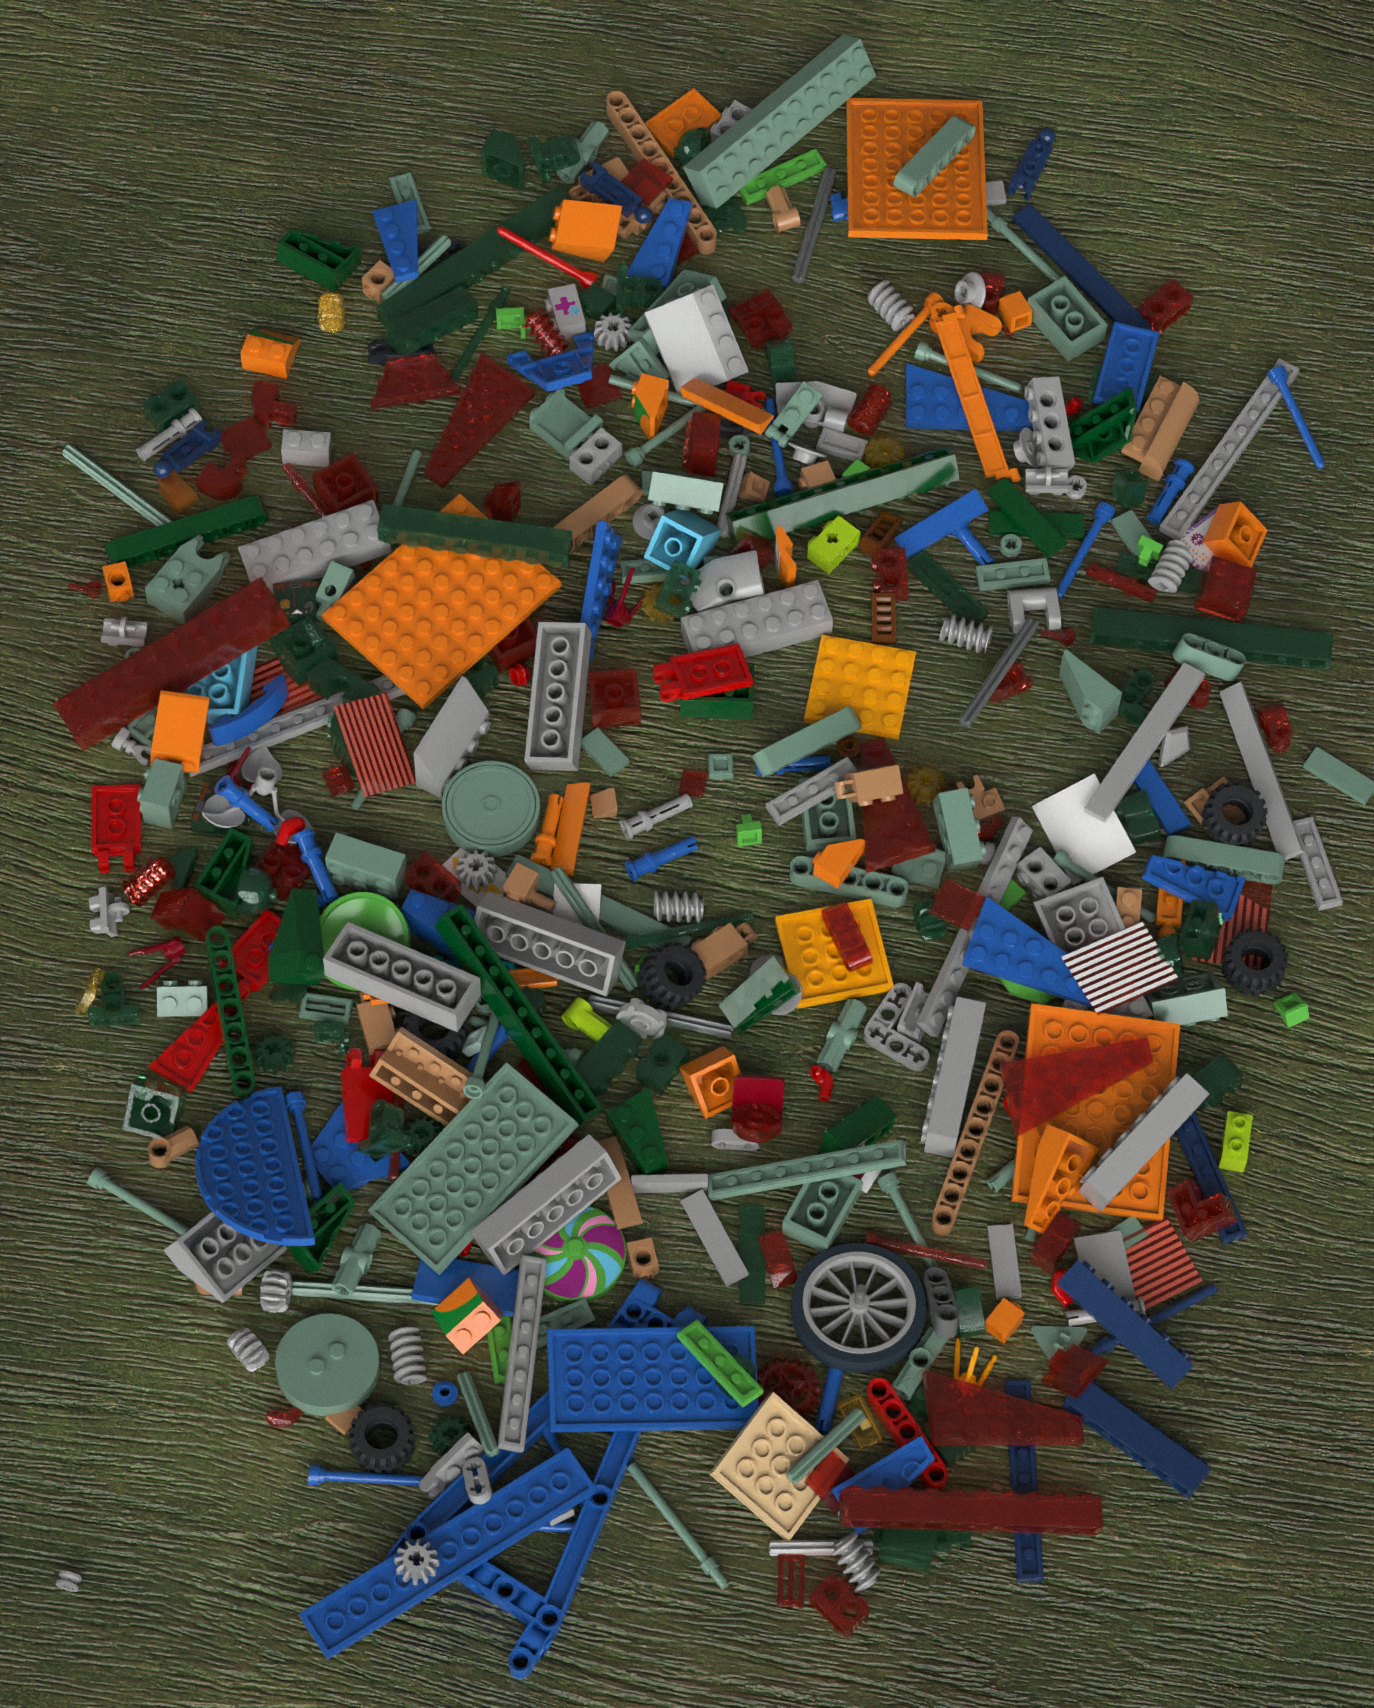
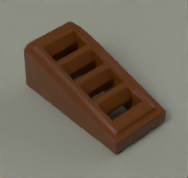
M882 510L861 537L859 550L879 559L898 532L904 519ZM884 521V522H886V523L892 525V527H890V526H888V525H886V524H884V523H882V522Z
M873 593L871 595L872 644H896V597L894 593ZM877 613H890V615H877ZM877 622H890V625H880ZM877 631H891V634H877Z

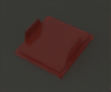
M1073 1344L1067 1352L1059 1349L1048 1361L1050 1371L1041 1382L1078 1399L1109 1363V1360Z

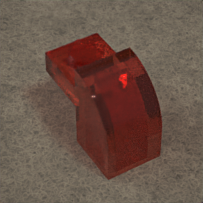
M256 380L251 395L253 415L256 421L269 429L272 421L280 425L295 426L297 421L296 406L279 402V385Z
M237 452L226 469L208 462L197 478L198 492L216 500H228L240 494L243 490L242 479L248 470L245 455Z

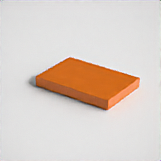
M693 88L646 121L645 125L657 143L673 158L709 132L713 124L721 120L722 114Z

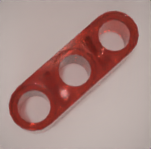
M844 901L821 911L823 921L847 971L850 973L873 964L871 952L848 904Z

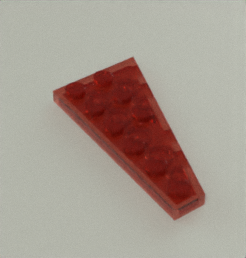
M481 352L478 363L470 375V380L466 388L463 389L450 416V421L442 433V438L424 470L425 476L443 489L535 396V391Z
M884 737L861 743L862 770L884 765H897ZM902 775L903 794L895 795V800L881 802L879 798L874 799L873 804L863 806L866 873L935 852V844Z
M1148 1038L1001 1063L999 1066L1015 1139L1151 1065L1153 1059Z
M925 1370L922 1374L932 1446L1082 1445L1085 1441L1082 1419L1079 1416Z

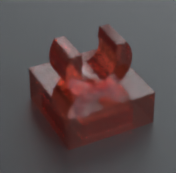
M338 765L322 773L331 797L354 789V783L345 765Z

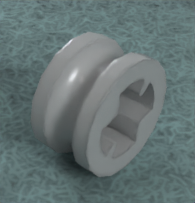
M1077 475L1069 477V492L1066 495L1071 499H1081L1086 493V480ZM1074 484L1079 485L1078 491L1073 490Z
M61 1570L58 1574L60 1580L56 1581V1586L67 1591L78 1592L79 1586L77 1583L81 1582L82 1577L76 1573Z

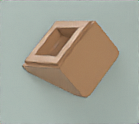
M749 472L742 477L738 497L764 502L770 481L753 472Z
M615 787L590 795L593 819L617 816Z
M357 1405L341 1413L328 1414L325 1419L345 1435L349 1432V1428H352L351 1422L353 1418L358 1419L357 1413L363 1409Z

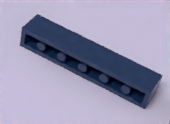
M1077 1260L1056 1285L1166 1386L1173 1389L1193 1367L1189 1362L1192 1358L1183 1349L1180 1348L1177 1351L1170 1345L1173 1340L1163 1331L1157 1333L1151 1327L1153 1322L1145 1314L1141 1313L1139 1316L1132 1310L1134 1307L1133 1303L1125 1296L1119 1298L1113 1292L1115 1287L1105 1278L1102 1280L1098 1279L1093 1274L1096 1270L1087 1261L1084 1260L1081 1263Z
M1082 1377L1065 1399L1064 1410L1190 1500L1208 1477L1211 1468L1208 1467L1207 1462L1199 1456L1194 1457L1186 1451L1187 1449L1182 1443L1176 1440L1172 1441L1165 1436V1432L1160 1427L1148 1424L1139 1412L1135 1410L1130 1411L1123 1406L1122 1401L1118 1397L1105 1393L1096 1381L1087 1380L1085 1377Z

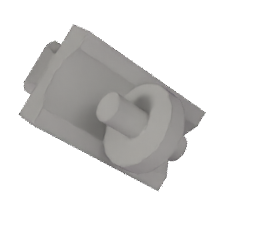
M1045 465V469H1025L1026 493H1029V495H1039L1040 493L1062 495L1063 493H1068V469H1051V465Z
M121 617V620L104 618L101 643H108L110 646H118L120 644L130 645L133 648L145 647L148 622L128 621L127 617Z
M106 886L99 888V894L89 897L90 910L94 913L100 912L99 917L91 918L90 929L95 934L107 933L110 937L118 936L117 922H122L123 916L127 915L130 911L129 905L122 903L121 897H116L115 894L109 893Z

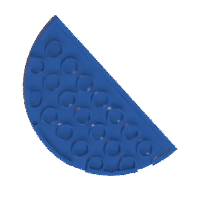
M282 1086L260 1090L252 1093L250 1098L239 1103L237 1101L231 1103L208 1124L201 1136L198 1150H196L195 1174L203 1200L210 1210L226 1225L248 1237L286 1246L315 1245L314 1232Z

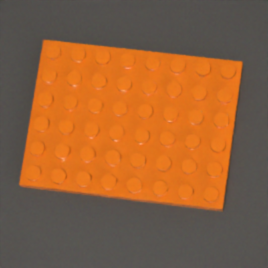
M849 98L846 101L848 237L987 240L983 100ZM956 115L976 126L974 136L970 142L916 197H912L894 187L893 183L897 173L953 116Z
M459 494L322 614V619L424 710L561 587V581Z
M1033 1003L1030 1005L1011 1195L1012 1202L1028 1204L1037 1147L1048 1124L1069 1132L1098 1147L1099 1150L1091 1168L1094 1165L1099 1168L1096 1163L1110 1147L1115 1150L1113 1145L1127 1129L1132 1132L1130 1127L1144 1111L1149 1114L1146 1110L1160 1094L1165 1097L1163 1094L1164 1090L1176 1078L1180 1024ZM1170 1138L1101 1212L1078 1192L1083 1186L1080 1183L1082 1177L1073 1186L1075 1189L1071 1196L1066 1195L1061 1202L1060 1208L1123 1217H1136L1138 1219L1161 1222L1164 1214Z

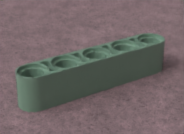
M956 115L953 116L897 173L893 183L894 187L912 197H916L970 142L974 136L976 126Z
M848 706L755 753L752 758L762 777L765 778L861 729L862 725L852 707Z
M1176 835L1166 838L1163 856L1164 858L1176 861L1184 860L1188 866L1193 867L1196 865L1204 867V870L1220 871L1227 873L1228 876H1240L1246 878L1245 880L1267 884H1279L1282 882L1285 857L1279 853Z
M797 856L790 863V881L800 887L858 900L872 899V903L897 908L903 906L907 901L908 883L900 877L853 867L846 879H850L854 883L847 884L843 882L840 888L837 889L813 875L814 865L812 862L814 858ZM804 869L806 872L798 873L795 870ZM868 885H875V886H877L878 888H877V889H870V888H868L867 886H868ZM899 890L902 894L896 895L892 891Z

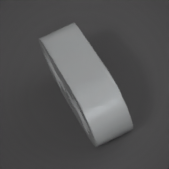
M716 1129L712 1131L711 1145L717 1149L753 1151L759 1148L760 1135L749 1130Z
M477 1457L470 1458L463 1464L462 1468L466 1491L472 1503L477 1505L484 1504L492 1497L489 1473L484 1460ZM474 1469H477V1472H478V1475H477V1476H474V1475H473V1470H474ZM481 1485V1493H477V1486Z

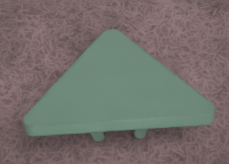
M1032 1326L1031 1333L1055 1372L1061 1375L1087 1334V1328Z

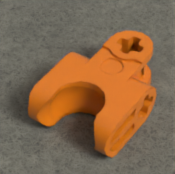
M939 302L932 307L929 327L933 332L938 334L935 322L942 321V315L953 313V306L945 302ZM966 304L963 307L966 317L958 321L973 363H979L984 357V348L980 343L973 340L971 336L977 333L995 336L1002 329V323L997 317L973 305Z

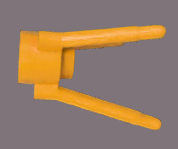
M956 1338L954 1376L951 1387L955 1388L954 1394L972 1399L974 1394L979 1395L980 1388L997 1360V1356H992L980 1378L976 1381L977 1377L972 1375L979 1352V1347L976 1346L971 1356L967 1373H962L959 1377L960 1339Z

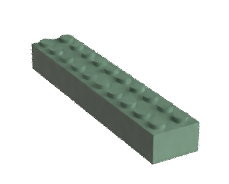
M844 34L683 166L700 204L716 209L876 76L859 38Z

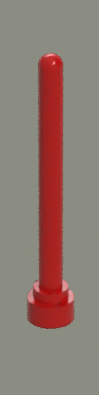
M503 226L497 228V233L500 236L580 280L579 283L582 284V287L591 291L599 275L592 271L587 272L585 270L583 272Z

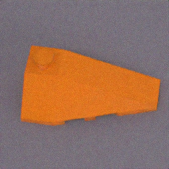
M1049 1124L1047 1125L1037 1147L1024 1222L1025 1226L1042 1234L1045 1232L1059 1213L1060 1204L1066 1195L1071 1196L1073 1194L1075 1183L1090 1170L1099 1150L1098 1147L1069 1132Z

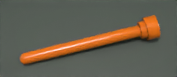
M931 292L926 297L924 308L869 367L867 372L870 376H875L931 314V309L936 303L945 302L939 294Z

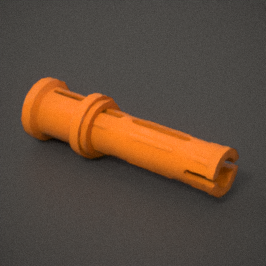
M550 794L548 796L541 831L535 837L536 847L530 857L531 861L543 867L552 864V849L556 847L557 843L555 832L564 798L562 796L559 798L558 794Z

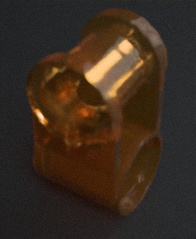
M172 469L171 475L167 478L157 477L160 495L163 496L177 514L182 513L199 501L193 488L174 469Z

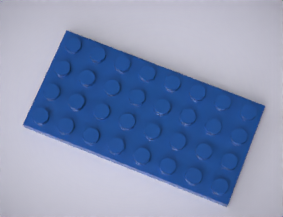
M755 1326L705 1327L757 1382ZM685 1327L547 1329L550 1432L743 1429L759 1407L758 1397L742 1408L677 1338V1333Z

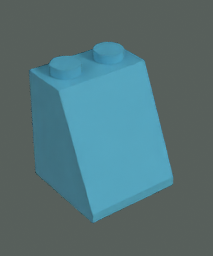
M677 509L661 516L644 558L686 579L700 565L703 557H707L714 550L722 529L687 510Z

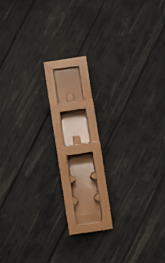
M617 1137L598 1140L597 1142L607 1151L622 1178L606 1191L617 1230L642 1224L633 1187Z

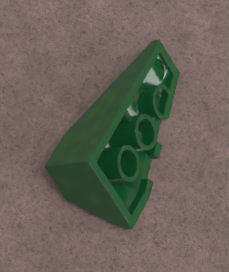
M292 888L268 956V982L317 985L324 976V950L317 891Z

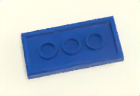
M1114 322L1093 403L1101 405L1130 387L1133 390L1137 406L1136 413L1139 414L1160 332Z
M420 1259L411 1299L440 1304L470 1277L501 1310L504 1316L513 1317L519 1270L512 1269L503 1276L495 1266L454 1259L438 1275Z

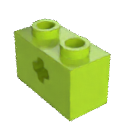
M838 515L833 521L830 520L825 524L818 536L810 539L807 544V558L827 574H830L859 544L860 531Z
M1228 1111L1224 1122L1219 1169L1244 1172L1248 1158L1253 1115Z

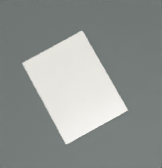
M1095 774L1032 806L1056 854L1060 849H1063L1069 853L1072 862L1091 874H1095L1136 853L1115 811L1112 812L1106 823L1084 812V807L1100 786ZM1067 869L1065 870L1072 881V885L1082 881L1078 876Z

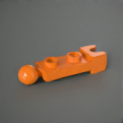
M1184 860L1180 861L1182 862V864L1186 865V862ZM1158 887L1155 925L1163 927L1160 928L1157 935L1162 944L1171 945L1177 938V932L1173 927L1180 928L1183 900Z

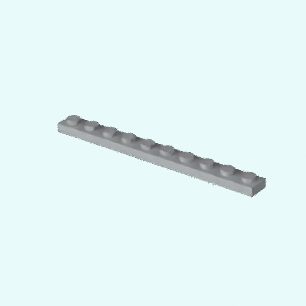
M1279 358L1273 368L1278 366L1285 367L1288 373V380L1286 382L1288 387H1290L1299 374L1300 369ZM1268 375L1159 528L1160 532L1174 540L1180 541L1283 397L1278 386L1270 382Z
M384 675L273 718L256 731L234 742L217 747L213 745V742L206 744L203 748L199 773H188L190 777L196 776L239 759L247 747L251 748L249 752L251 754L262 746L270 747L337 721L338 718L334 706H337L342 719L344 718L340 708L342 704L346 715L350 716L345 703H349L352 714H355L352 705L353 701H355L358 712H360L361 709L357 700L361 699L365 710L367 708L364 698H367L369 706L373 707L369 697L373 696L375 705H378L375 695H379L380 701L383 703L381 695L383 693L387 701L406 693Z
M1020 817L1011 818L916 1022L930 1036L938 1037L947 1018L949 1006L953 1005L969 968L962 966V962L986 897H989L999 905L1033 832Z

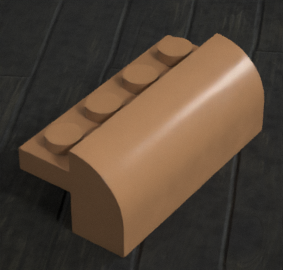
M1159 376L1133 427L1130 443L1126 444L1121 453L1142 463L1138 472L1158 482L1199 404V395L1189 384L1183 382L1180 386Z
M403 1027L398 1030L369 1075L445 1126L472 1100V1098L464 1094L463 1088L465 1081L473 1073Z

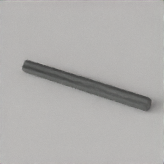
M827 167L824 169L792 274V281L794 283L802 284L804 282L837 171L834 168Z
M1028 618L960 716L959 723L966 728L972 725L1039 625L1036 620Z
M590 994L588 1003L593 1009L618 1014L620 1006L624 1003H630L596 994ZM660 1009L667 1014L666 1022L668 1026L730 1039L733 1035L734 1028L731 1024Z

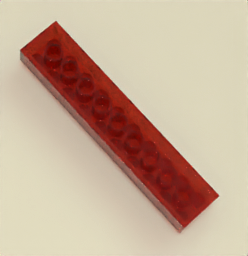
M260 577L55 701L53 705L81 750L84 751L157 707L161 690L180 693L291 624L266 583Z

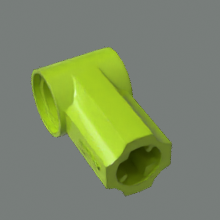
M577 997L561 1015V1019L568 1027L575 1031L581 1030L598 1044L604 1043L613 1031V1026L597 1015L591 1005L580 997Z

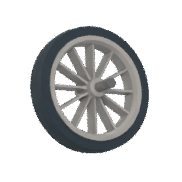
M848 1243L831 1247L811 1259L802 1269L796 1280L790 1304L793 1328L804 1348L821 1363L849 1373L877 1372L889 1368L905 1358L915 1347L922 1334L927 1309L922 1283L912 1267L897 1254L885 1248L866 1243ZM849 1268L853 1294L847 1290L833 1273ZM854 1268L872 1270L866 1286L862 1284L857 1286ZM876 1272L891 1280L871 1295H867ZM827 1278L843 1297L817 1288L822 1280ZM896 1286L903 1295V1298L876 1301ZM812 1296H815L838 1306L810 1309V1300ZM906 1307L907 1316L903 1320L879 1310ZM841 1315L821 1330L813 1319L814 1317ZM874 1319L901 1329L894 1337L890 1338ZM847 1320L850 1322L841 1344L832 1341L826 1336ZM865 1323L884 1342L883 1344L868 1348L864 1328ZM853 1325H859L863 1348L845 1346Z

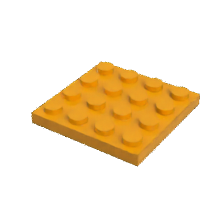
M822 634L804 722L814 724L851 706L862 725V728L856 732L899 740L916 652Z
M872 899L775 916V924L787 972L794 975L802 987V997L796 1009L889 992L891 988H894Z

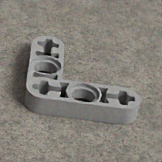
M897 983L894 985V988L889 990L865 1026L864 1040L871 1047L909 1069L922 1071L929 1063L928 1050L893 1030L901 1018L912 993L911 988L907 984ZM904 992L905 998L901 997L896 1006L894 1002L896 1001L897 994ZM892 1010L895 1017L891 1020H886L881 1016V1012ZM880 1031L879 1036L871 1037V1032ZM888 1035L889 1037L887 1038L885 1045H883V1039H886V1036ZM893 1041H899L904 1047L901 1051L895 1052L889 1045ZM910 1048V1054L907 1053V1057H904L907 1049ZM922 1055V1061L919 1060L917 1063L913 1061L914 1057Z

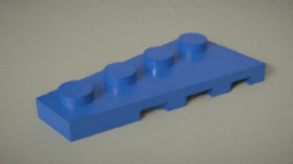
M668 199L623 279L666 289L671 284L693 207L691 202Z
M417 199L372 211L396 283L419 278Z
M1151 855L1148 858L1141 879L1226 922L1232 918L1246 879L1240 876H1228L1227 873L1220 871L1204 870V867L1196 865L1193 867L1184 865L1180 861Z
M922 1436L832 1489L833 1494L855 1531H857L858 1536L935 1461Z

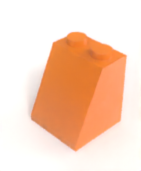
M563 200L559 206L555 207L553 219L556 220L555 228H551L549 234V241L552 242L551 250L604 263L615 247L622 206Z
M161 690L151 748L150 766H152L153 760L156 758L183 765L184 772L199 773L208 727L210 697Z

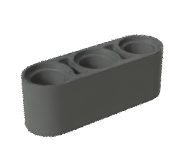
M931 1267L924 1273L923 1289L926 1297V1307L936 1335L944 1339L953 1338L958 1330L959 1309L947 1273L942 1268Z

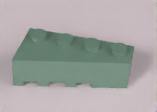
M684 269L646 312L710 285H714L720 302L727 298L715 276ZM643 314L627 332L634 344L643 338L656 355L659 353V349Z

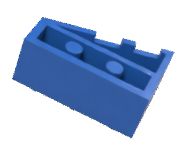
M411 889L401 907V912L408 922L410 931L423 941H429L437 947V951L441 954H447L455 960V964L461 967L434 927L443 914L459 905ZM465 908L472 919L475 920L476 911Z

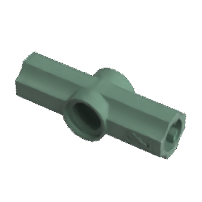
M599 121L592 122L580 139L576 138L569 148L568 156L557 170V176L563 182L574 184L584 168L592 165L597 156L598 149L609 135V130L603 123Z
M848 999L838 1020H835L829 1029L826 1043L816 1063L823 1066L828 1072L837 1071L846 1051L851 1049L856 1039L857 1029L867 1011V1007L861 1001Z
M368 1223L360 1225L351 1246H346L343 1251L340 1268L331 1285L332 1290L341 1297L352 1296L362 1274L366 1275L369 1271L373 1257L372 1254L381 1237V1231L374 1225Z
M933 1327L928 1328L916 1349L910 1353L907 1363L892 1384V1388L902 1400L910 1401L922 1380L928 1376L931 1366L948 1341V1339L937 1336ZM922 1361L925 1365L918 1366L914 1362Z

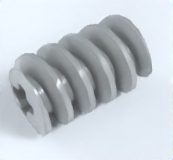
M884 280L869 292L867 299L870 305L874 306L877 312H880V316L885 319L887 324L891 325V328L898 332L905 329L914 319L915 315L910 314L913 310L911 305L906 306L907 301L901 299L900 293H895L896 289L893 286L889 287L890 282L888 280Z
M1178 540L1169 541L1148 583L1159 591L1177 592V586L1182 581L1181 578L1185 576V571L1190 566L1189 563L1193 561L1189 547Z
M953 614L950 619L945 618L939 641L943 642L948 636V643L951 645L957 639L958 647L961 648L966 642L967 650L970 651L975 645L976 653H980L984 648L986 654L991 641L993 626L990 625L984 631L982 622L975 628L974 620H971L966 625L965 617L956 622V614Z
M655 890L654 914L658 922H661L663 915H666L667 922H671L673 915H675L679 923H681L683 916L686 917L687 923H691L693 916H695L697 923H701L704 893L701 899H699L697 892H694L691 899H689L687 892H683L682 897L679 898L677 891H674L672 897L669 898L668 892L664 891L660 898L658 891Z
M399 1328L388 1336L391 1343V1360L394 1362L392 1365L395 1372L394 1380L397 1383L412 1385L427 1380L426 1375L419 1374L426 1369L424 1365H418V1363L424 1361V1356L416 1355L423 1351L422 1346L415 1345L422 1341L420 1336H414V1334L420 1331L418 1328Z
M857 1531L846 1535L832 1545L836 1546L832 1555L842 1556L837 1564H847L843 1573L853 1574L848 1582H858L854 1589L855 1592L870 1587L882 1578H876L881 1572L879 1568L871 1569L875 1563L874 1559H866L869 1551H860L864 1542L862 1540L855 1541L858 1537Z

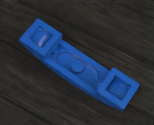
M280 674L263 687L265 695L234 717L225 714L210 725L209 731L213 745L217 747L239 740L256 731L275 716L289 695L284 675Z

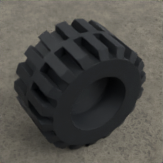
M1232 781L1227 782L1225 786L1223 784L1218 786L1212 792L1203 806L1204 809L1201 817L1204 818L1202 826L1207 827L1205 833L1207 836L1210 834L1213 836V842L1220 841L1223 844L1244 847L1248 842L1251 843L1260 833L1266 823L1267 818L1265 816L1268 811L1267 808H1263L1266 804L1264 798H1259L1261 793L1258 790L1256 792L1251 790L1253 786L1248 784L1247 787H1244L1243 782L1239 781L1234 785ZM1234 805L1240 808L1245 814L1246 824L1235 825L1227 821L1223 815L1222 807Z
M1252 928L1246 929L1245 934L1242 931L1237 933L1236 938L1233 937L1230 940L1222 962V967H1224L1223 975L1228 976L1226 982L1229 985L1234 984L1233 989L1237 992L1239 989L1242 990V995L1248 996V993H1253V997H1258L1259 993H1262L1264 996L1269 994L1270 990L1274 991L1282 981L1288 960V953H1285V945L1279 944L1281 939L1278 936L1273 938L1270 931L1263 933L1260 928H1257L1256 932H1253ZM1247 955L1259 956L1265 960L1268 967L1263 970L1251 969L1245 965L1242 958Z
M668 942L665 945L659 946L643 959V962L639 965L640 971L637 973V978L641 979L638 985L639 988L644 990L642 992L643 996L649 997V1003L652 1005L656 1003L659 1009L666 1007L669 1011L677 1010L702 992V986L706 983V979L703 978L706 975V969H702L704 963L702 960H698L696 951L692 953L690 951L691 947L687 945L682 947V943L679 942L675 944ZM664 967L671 969L676 974L679 986L673 984L667 978Z
M409 1011L407 1012V1018H404L403 1021L404 1029L450 1059H457L460 1056V1051L462 1052L466 1042L465 1021L458 1032L446 1028L449 1033L444 1038L428 1040L421 1035V1032L428 1026L439 1024Z
M377 1403L378 1407L373 1408L371 1404L366 1406V1412L360 1410L357 1413L358 1419L353 1418L351 1422L352 1428H349L351 1453L360 1467L365 1466V1471L371 1473L372 1469H374L376 1473L387 1471V1474H392V1469L396 1468L399 1471L403 1468V1462L408 1464L410 1455L414 1453V1427L408 1414L404 1415V1410L400 1407L395 1410L393 1404L388 1403L387 1407H383V1403ZM378 1429L391 1430L398 1436L396 1442L386 1449H377L367 1443V1438Z

